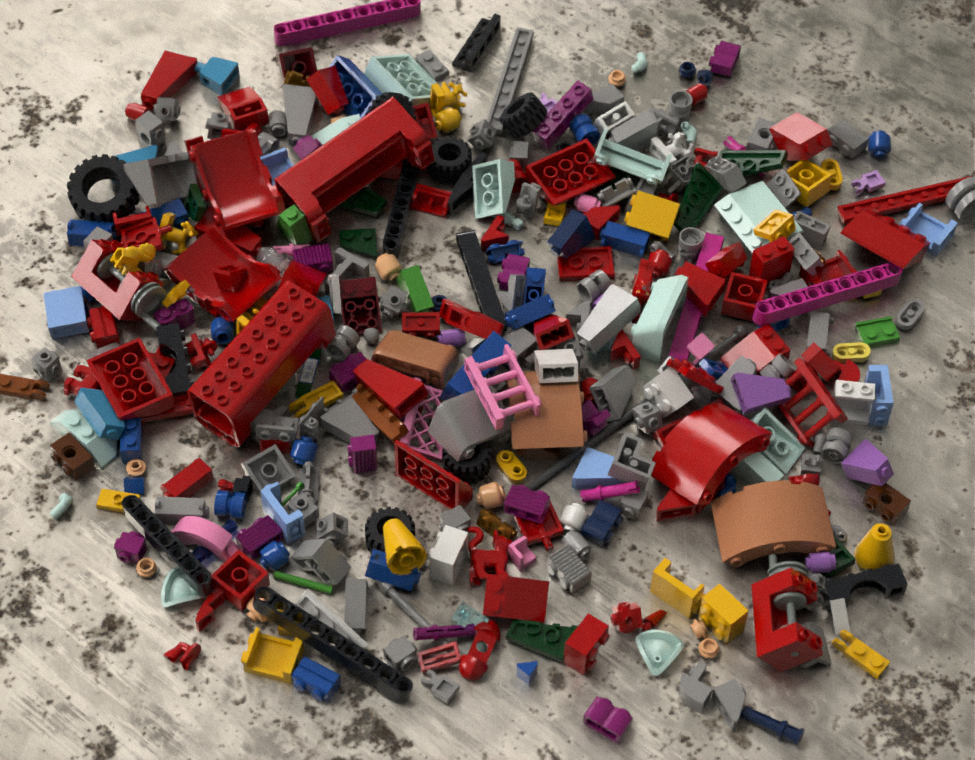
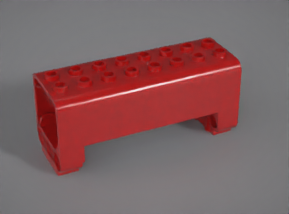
M391 97L274 179L275 185L283 197L285 208L288 209L294 204L305 215L313 241L319 243L331 234V227L328 224L329 218L325 214L405 158L413 167L415 166L421 170L434 162L432 143L419 124L394 97Z
M285 281L187 390L195 419L206 430L232 447H240L252 432L250 427L252 421L315 349H325L336 337L330 307L294 283Z

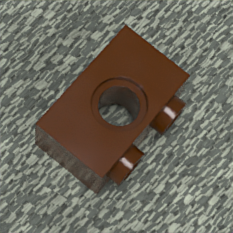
M70 432L50 445L52 451L50 456L56 464L60 463L64 473L67 476L71 475L75 481L95 468L93 457Z
M887 483L883 486L873 484L865 492L862 504L867 509L874 511L885 522H889L893 526L908 512L911 503L910 499Z

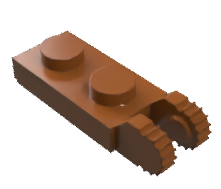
M0 373V394L30 400L31 398L37 400H44L46 398V393L41 390L49 389L50 384L48 382Z

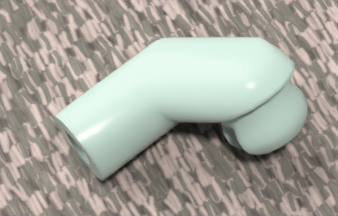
M639 52L636 55L638 61L631 67L634 73L642 72L648 66L645 54Z
M685 121L681 123L680 128L687 137L686 145L689 146L690 143L694 145L697 130Z
M67 493L60 495L59 504L50 512V515L56 520L73 503V498Z

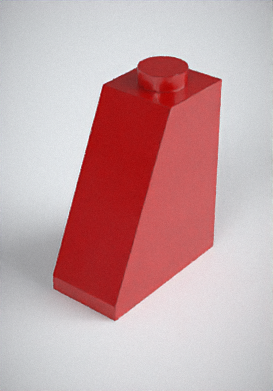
M335 66L320 69L306 79L328 115L334 113L338 115L345 110L344 107L349 102Z
M686 261L682 267H678L675 276L684 275L689 277L686 297L702 315L707 316L724 292L726 280Z
M549 314L534 321V335L539 350H546L574 337L569 319Z

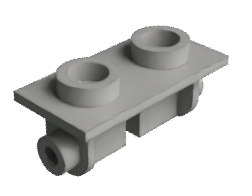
M625 177L616 182L615 186L617 189L613 190L612 186H609L597 194L603 206H613L620 200L628 198L637 192L630 177L627 179Z
M307 461L303 468H299V482L304 483L305 486L302 490L298 491V495L303 492L307 497L311 496L315 502H318L319 468H315L312 462Z

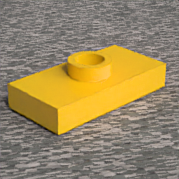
M102 488L96 507L98 509L124 513L122 501L126 496L135 495L140 500L141 497L139 494Z

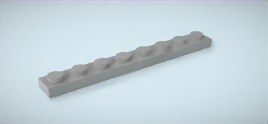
M516 28L487 121L497 130L496 134L502 135L504 126L500 123L499 119L505 108L513 101L533 38V30Z

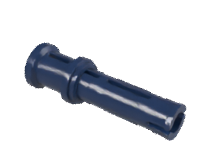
M746 705L740 715V718L772 731L776 734L777 738H785L793 742L795 746L799 745L805 731L804 728L798 729L788 724L786 720L781 722Z

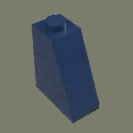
M572 209L549 238L547 244L551 254L567 259L594 240L596 236L587 216Z

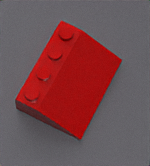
M588 139L527 165L525 169V175L529 184L534 182L540 185L541 191L539 196L552 206H557L616 177L607 164L602 166L596 163L594 159L596 150Z
M872 207L861 210L840 233L902 269L920 263L931 244L924 235L911 232L909 227L898 225L893 218L880 215V212Z
M140 337L86 360L119 420L158 415L175 407L173 394Z
M398 440L394 442L396 476L450 510L458 505H461L464 509L473 499V488L467 482L458 479L451 472H447L439 467L438 464L428 460L421 453L414 451Z

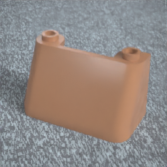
M392 330L385 335L376 347L371 361L393 370L425 378L427 385L432 383L436 389L443 391L451 380L457 366L459 352L452 345H445L402 333L398 330Z

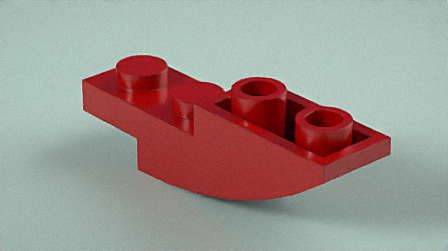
M443 299L440 318L446 320V323L485 339L493 331L501 336L504 324L480 312H474L449 299Z

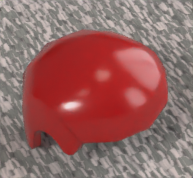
M818 473L788 477L791 484L800 485L801 482H806L819 486L820 483Z

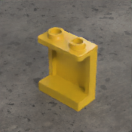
M638 190L637 194H633L630 205H632L631 212L627 211L624 222L627 223L626 226L649 232L661 237V240L668 241L680 204Z
M664 558L653 570L650 592L690 619L694 613H699L701 599L705 595V585L701 583L695 590H692L670 574L672 562Z
M256 627L254 633L249 635L247 651L242 653L241 663H243L244 672L292 684V673L301 660L305 649L304 642L295 637L294 641L262 634L260 628Z

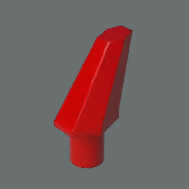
M659 610L642 619L644 625L641 631L645 632L650 630L651 627L654 628L667 612Z

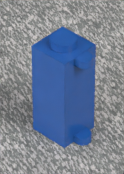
M70 219V222L67 224L69 245L84 246L83 241L97 226L111 233L113 240L117 241L118 236L114 223Z
M608 221L606 227L601 229L600 238L602 240L600 245L604 247L611 246L612 249L644 257L649 245L650 233Z
M547 294L504 313L507 327L513 331L555 312L554 301Z
M373 549L365 577L411 591L413 584H418L421 573L418 572L416 567L411 570L412 573L407 575L393 574L387 567L386 553Z

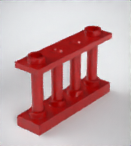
M799 357L794 361L798 367L796 369L797 372L789 377L785 383L791 387L801 377H805L808 381L806 383L807 386L787 403L778 406L797 432V439L800 443L814 448L815 444L811 437L832 420H837L843 424L848 417L808 362ZM816 392L818 395L817 400L795 417L790 409L809 393ZM821 406H826L828 409L827 415L808 431H805L801 423Z

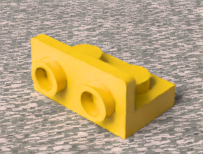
M775 209L753 231L755 236L768 239L770 243L783 236L787 238L796 230L793 214Z

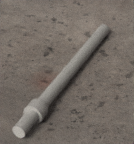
M373 579L380 586V590L385 595H389L421 627H431V624L394 589L393 585ZM446 638L438 639L437 641L440 645L450 643ZM454 649L447 650L448 653L455 651Z

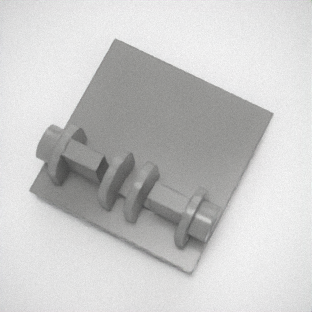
M783 168L766 185L788 213H790L788 206L801 193L785 168Z
M323 397L314 402L309 412L303 415L298 422L300 439L302 436L313 438V443L317 445L320 442L318 428L320 416L325 414Z

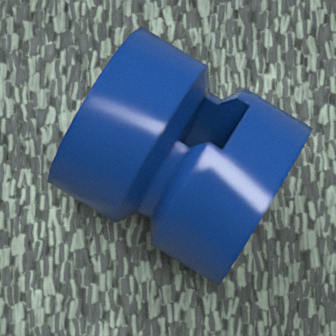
M580 114L571 120L569 128L574 136H576L578 142L588 139L591 145H594L599 140L600 133L589 115Z
M218 490L214 503V515L226 517L230 514L232 518L243 519L247 506V494L234 492L232 495L230 491Z

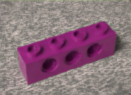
M577 80L547 113L542 123L532 131L535 141L549 150L569 128L571 120L580 115L594 100L591 88Z

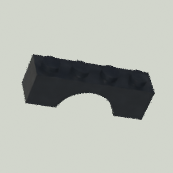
M179 323L157 326L156 331L160 352L171 355L177 361L175 370L165 377L166 383L173 397L185 395L187 390L194 384V381L189 380V374H192L190 363H186L185 359L189 355L187 346H183L182 341H186L184 329L180 330Z
M899 563L894 565L887 564L881 568L866 569L856 574L848 573L843 577L828 578L825 581V586L820 589V594L823 597L827 611L831 612V600L845 598L847 608L850 596L857 590L871 589L877 591L886 599L905 594L908 583Z

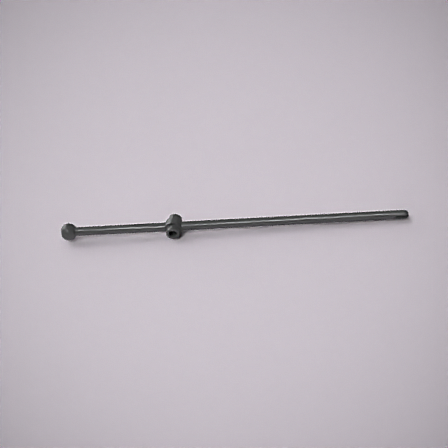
M742 325L737 326L734 329V334L713 348L704 358L711 360L735 341L743 340L748 336L747 328ZM699 363L695 365L696 368L701 367ZM645 398L644 400H642L640 403H638V404L635 405L634 407L639 406V405H641V404H643V403H645V402H648V401H649L650 403H652V402H651L650 400H648L647 398ZM632 408L623 414L620 419L615 420L585 442L584 447L575 449L526 485V487L533 491L582 455L587 447L591 448L633 417Z

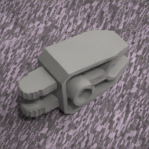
M692 155L685 156L668 167L660 185L663 186L668 183L671 186L668 190L670 194L675 190L681 192L689 183L695 165H689V161L693 158Z

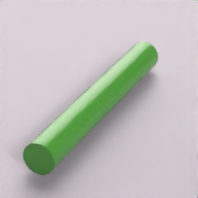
M276 570L273 574L274 579L328 594H332L333 586Z

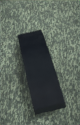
M482 152L477 156L458 179L448 200L449 215H452L474 196L472 166L488 162V155Z

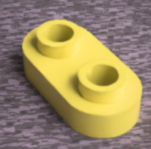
M863 342L840 343L834 346L832 357L840 363H846L847 359L852 362H864L869 359L871 349Z

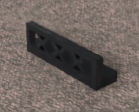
M494 13L490 20L481 18L453 60L452 66L472 72L500 29L501 15ZM465 59V64L459 61Z

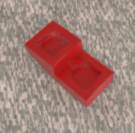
M219 587L207 597L197 613L195 621L199 632L215 620L214 611L225 603L224 591Z

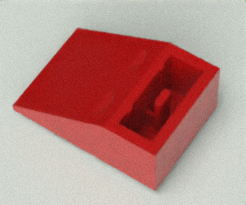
M250 86L217 96L225 115H229V122L232 123L233 130L244 131L253 122L261 126L269 124L268 109L262 98Z

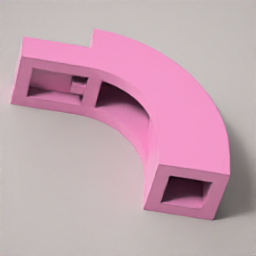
M183 517L171 531L184 546L190 544L201 545L212 551L224 563L237 550L243 552L231 540L232 535L229 532L201 517Z

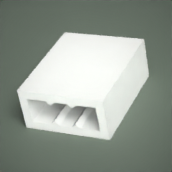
M573 349L534 350L535 371L539 383L578 382V361Z

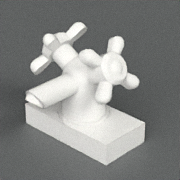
M678 132L675 135L669 133L668 137L671 140L667 142V146L657 136L652 138L649 151L656 159L663 162L671 154L669 167L677 161L676 156L680 154L684 157L692 155V148L694 146L692 143H690L688 149L683 148L681 139L685 137L684 133Z

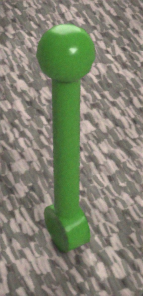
M297 483L296 488L281 503L282 507L299 490L304 488V483Z

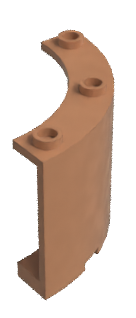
M536 371L523 372L535 396H539L542 406L540 407L539 416L536 417L531 408L514 414V422L510 423L512 449L584 447V442H587V431H583L581 403H584V393L580 392L579 389L580 374L578 373V382L539 383ZM515 378L506 380L507 390L519 386ZM523 393L509 397V407L526 402L527 400Z
M791 481L762 482L745 486L743 491L734 494L732 491L711 502L722 562L735 568L748 561L770 554H781L784 552L821 553L830 552L836 548L823 488L806 482H801L800 485L791 484Z

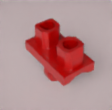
M194 333L190 335L192 341L184 345L187 346L190 356L195 353L198 354L190 358L191 365L196 370L203 366L208 368L212 364L209 356L215 355L214 352L218 348L217 343L209 340V338L204 339L203 342Z

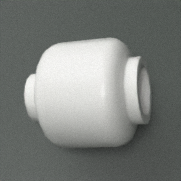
M572 503L567 505L560 518V523L564 527L563 530L566 532L572 530L581 532L589 518V514L586 512V508L580 504Z

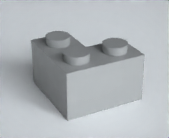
M624 432L608 476L626 483L637 480L640 488L645 490L656 462L638 456L637 454L643 439Z
M329 539L304 540L291 556L302 571H314L326 585H338L351 568L346 557L335 549L334 543Z

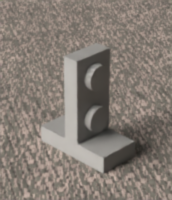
M338 247L335 251V263L338 266L333 274L339 275V281L347 280L353 273L361 278H367L370 275L369 263ZM327 277L324 281L325 294L329 296V282Z

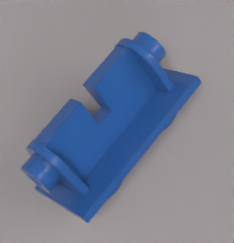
M510 240L504 245L499 243L490 245L485 252V255L490 254L488 262L493 264L502 262L505 258L504 254L525 255L524 248L520 249L523 241Z

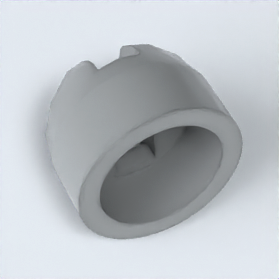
M375 328L365 329V341L368 344H375L379 339V331Z

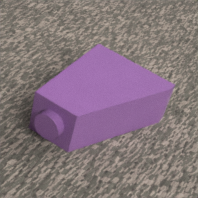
M734 373L730 379L743 415L759 411L764 407L770 408L787 403L791 397V389L788 384L786 385L784 379L745 373Z
M866 439L841 462L846 477L852 480L883 486L894 475L888 458Z

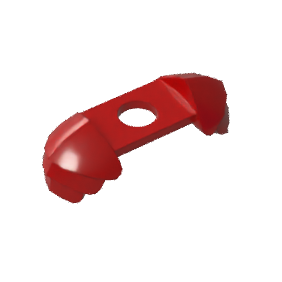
M494 620L480 622L473 628L477 631L468 654L461 656L459 672L466 680L476 681L488 671L486 663L495 642H500L501 632ZM478 642H484L487 645L488 649L486 652L478 651L476 647Z

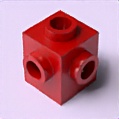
M621 602L618 606L612 607L613 614H610L611 624L619 632L631 633L634 629L643 627L641 607L636 602Z

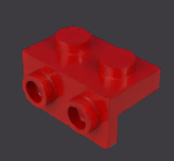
M440 312L402 313V333L416 337L425 336L428 339L436 338L437 335H440Z

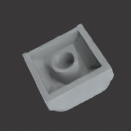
M276 444L248 459L241 465L245 476H251L252 483L260 494V490L269 484L278 482L281 489L297 477Z

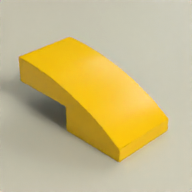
M567 201L557 206H552L548 203L543 224L560 226L563 222Z

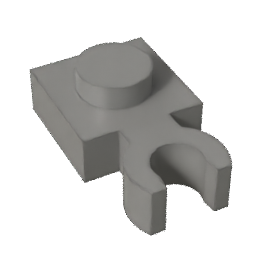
M428 669L427 675L431 679L421 678V684L424 687H432L430 693L446 704L450 702L460 689L458 683L443 674L438 678L436 673Z

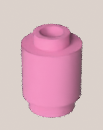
M586 194L577 196L574 202L576 210L583 213L588 212L592 207H601L602 201H599L598 198Z

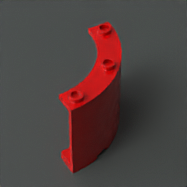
M253 128L190 146L191 152H189L191 162L195 163L203 190H201L204 201L207 200L216 226H220L223 231L276 216L286 210L281 193L276 185L272 186V177L267 165H264L260 159L263 153L257 132Z
M217 226L210 228L162 269L175 285L184 280L190 284L187 288L189 292L187 296L198 306L215 317L221 315L223 319L229 322L235 321L282 279L279 275L280 271L276 266L258 262L251 255H246ZM234 265L246 268L247 272L236 292H231L218 288L213 268Z
M722 403L706 405L700 412L694 411L685 417L664 439L666 441L661 451H656L651 460L656 462L651 476L696 505H709L716 489L729 471L749 455L766 451L770 444L772 433Z

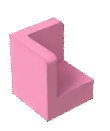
M703 333L687 345V349L696 357L693 362L694 366L715 347Z
M525 535L509 544L508 558L519 571L536 562L537 557L527 547Z

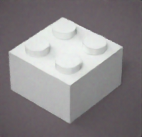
M671 367L641 387L644 396L656 408L662 411L663 419L694 398L677 372Z
M445 525L443 531H439L437 534L435 548L432 547L430 549L428 569L430 570L431 579L453 586L468 554V532Z

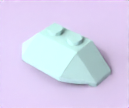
M79 408L65 410L50 422L63 436L70 432L93 457V461L101 469L117 458V440L99 438Z

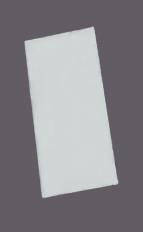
M845 598L831 600L830 605L836 636L839 635L842 629L850 632Z

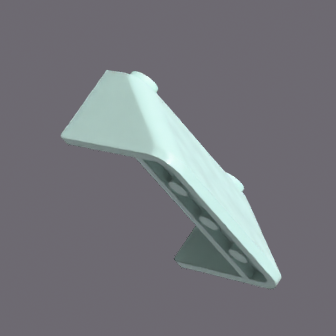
M604 129L594 154L597 164L602 166L607 164L647 180L646 182L656 186L662 183L672 157L671 154L663 162L605 139L608 130Z

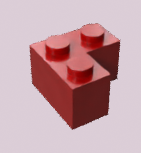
M588 613L565 642L563 663L583 676L588 670L592 671L597 663L598 648L601 645L604 646L610 637L608 634L609 625Z

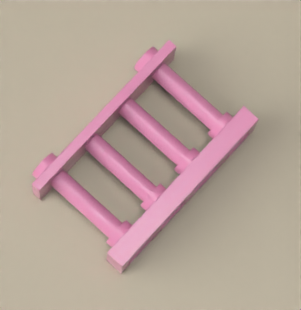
M508 344L504 345L503 356L482 363H475L472 356L465 358L464 370L495 430L503 428L504 419L507 416L530 408L535 417L539 416L540 407L542 406L539 396H535L517 362L515 351H511ZM507 363L511 370L488 379L486 377L483 378L481 374L483 370ZM515 378L519 385L496 394L491 393L489 389L491 385ZM523 393L527 400L506 409L499 408L497 405L498 401Z

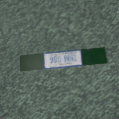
M316 348L303 363L295 398H300L311 392L322 351L321 348L320 350Z

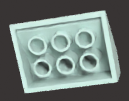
M409 54L371 57L364 72L382 93H401L409 98L408 101L413 102V106L429 103L431 85L437 83Z
M763 181L730 193L714 205L719 215L751 255L753 250L769 243L768 239L755 236L753 229L775 209L788 213ZM796 221V230L786 238L788 241L799 232L801 234L804 232Z

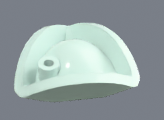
M174 568L167 574L161 591V603L164 607L183 605L208 597L197 594Z
M648 630L635 637L639 651L648 669L655 676L660 675L684 648V643L679 637L663 630Z

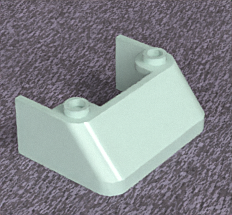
M677 275L658 279L657 282L652 283L651 295L638 323L633 324L630 333L633 335L632 344L642 358L660 363L664 336L677 308L683 309L689 277Z

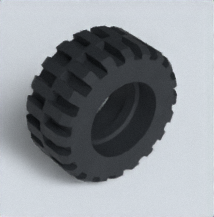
M102 154V157L94 155L90 160L84 159L82 165L77 164L74 168L75 173L71 172L69 176L70 181L67 182V195L80 219L114 223L112 213H116L117 218H121L135 212V205H138L140 200L139 193L124 171L123 164H126L124 160L119 161V158L116 156L109 158L108 154ZM110 179L120 184L118 193L109 201L97 203L88 199L90 188L101 180Z

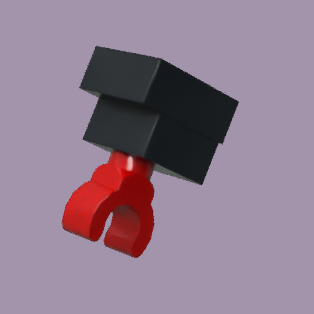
M251 476L235 478L234 484L227 480L219 479L218 487H220V490L230 491L232 494L234 492L246 493L247 502H250L253 490Z

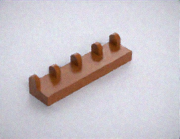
M363 384L356 386L358 392L352 398L370 421L393 443L396 440L399 441L409 432L406 425L397 419L383 403H380Z

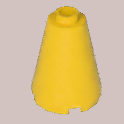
M388 520L383 526L387 567L393 574H410L412 569L416 567L419 569L426 562L427 554L425 548L401 520Z
M882 523L874 525L856 546L854 557L860 569H877L887 564L893 565L895 555L892 532L887 525Z

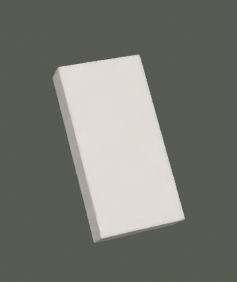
M329 274V296L332 312L342 313L339 275Z

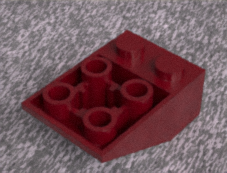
M375 277L340 280L343 325L351 327L358 335H363L364 330L367 328H375L379 333L382 332Z

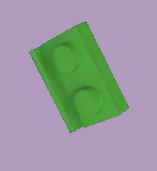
M891 316L857 322L855 324L860 342L866 343L869 347L896 343L900 340L899 333L892 322Z

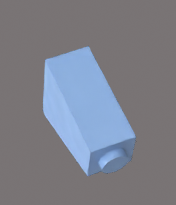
M587 447L572 477V488L593 489L599 485L605 487L626 482L608 476L614 456Z

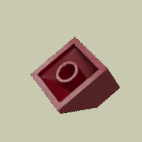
M313 47L276 54L283 82L287 71L293 70L303 74L302 80H305L306 76L310 77L318 71Z

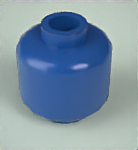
M874 131L868 137V152L876 158H884L891 151V137L885 131Z
M222 317L214 319L210 327L212 340L220 345L229 344L235 338L234 322L226 321Z
M302 436L301 439H295L290 452L291 458L294 459L293 462L302 465L307 461L313 463L316 458L318 445L313 443V438Z
M272 541L260 550L262 558L259 561L265 569L270 568L272 571H277L289 562L288 556L290 553L282 542Z

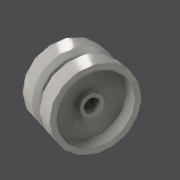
M975 177L963 179L946 196V204L963 223L975 220Z

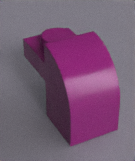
M591 400L581 403L583 431H587L588 435L594 436L608 425L606 419L611 414L607 409L599 412Z

